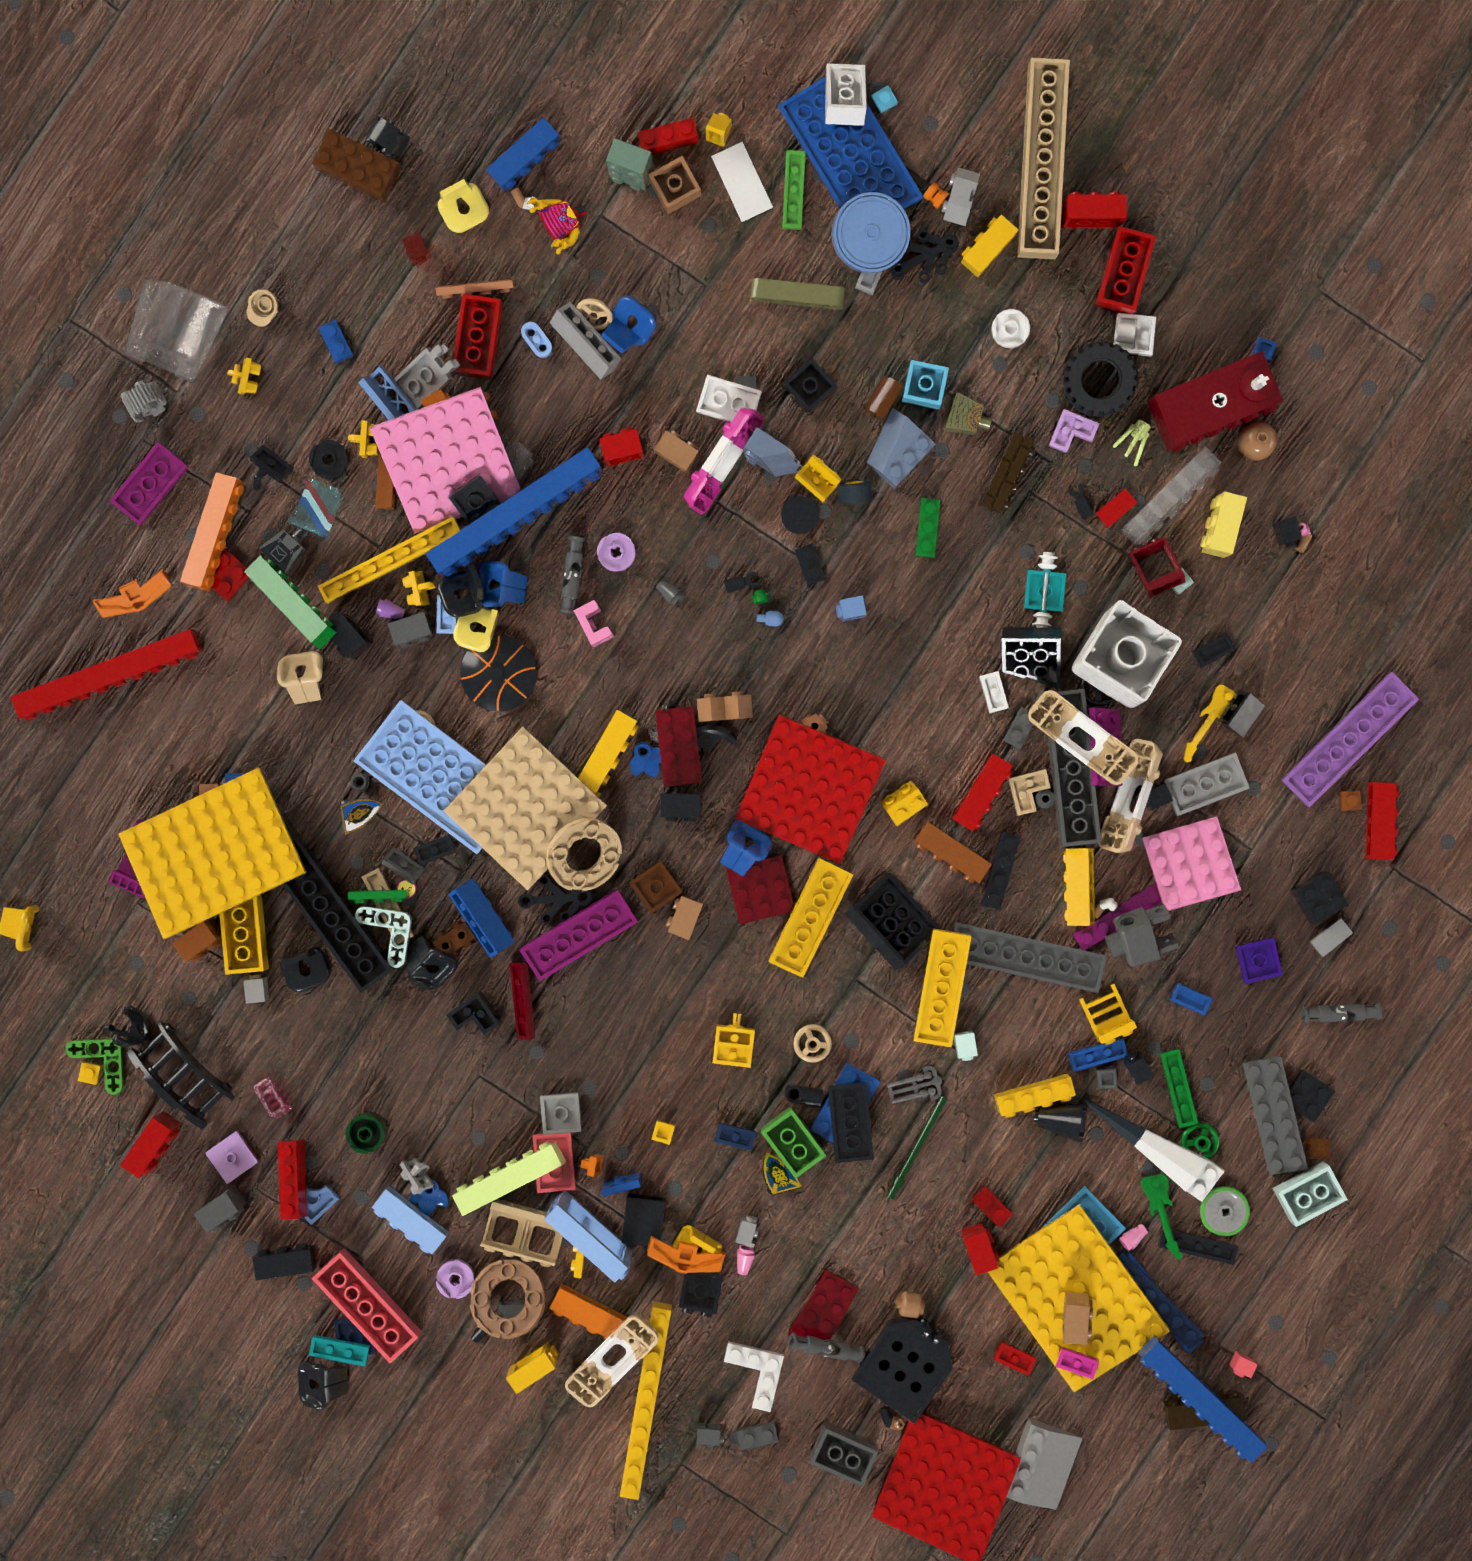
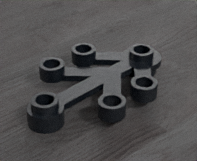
M926 229L920 230L918 232V240L921 243L930 242L937 246L929 248L912 243L910 239V246H908L906 252L912 251L920 255L904 263L897 262L891 267L892 278L895 280L903 279L907 270L925 261L923 270L919 272L918 277L921 283L929 282L935 256L942 253V257L936 264V272L940 275L945 274L950 254L959 248L958 238L952 234L938 237L929 234ZM921 234H926L927 237H926V238H921L920 235H921ZM947 241H952L953 244H952V245H947L946 242H947ZM944 266L945 269L939 270L938 267ZM900 267L902 270L897 272L895 268ZM923 274L928 276L926 279L921 278Z
M543 874L538 879V883L541 886H545L554 895L532 896L529 893H524L519 896L518 904L521 908L528 909L533 904L554 903L548 912L541 916V921L544 924H549L565 902L574 901L569 909L560 915L561 921L564 922L563 914L567 913L569 918L572 917L580 906H587L592 902L593 893L591 890L572 889L573 893L565 894L550 881L548 875ZM541 877L547 878L546 884L541 883ZM581 893L587 894L586 900L580 898ZM524 897L530 899L529 904L523 902ZM544 915L550 916L549 922L544 921Z

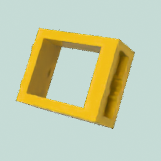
M547 1342L510 1367L506 1379L516 1394L556 1368L559 1353L554 1345L551 1346Z

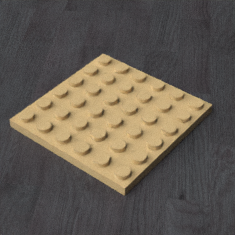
M522 727L447 806L444 812L526 890H529L548 870L546 855L549 844L555 834L572 821L583 818L596 819L607 805L528 730Z

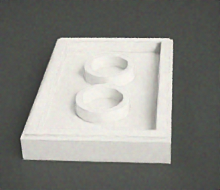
M707 375L696 412L726 422H732L741 408L757 411L762 391Z

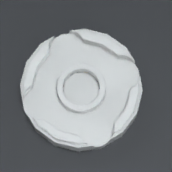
M1003 310L992 322V336L997 344L1010 349L1019 347L1029 336V320L1019 310Z

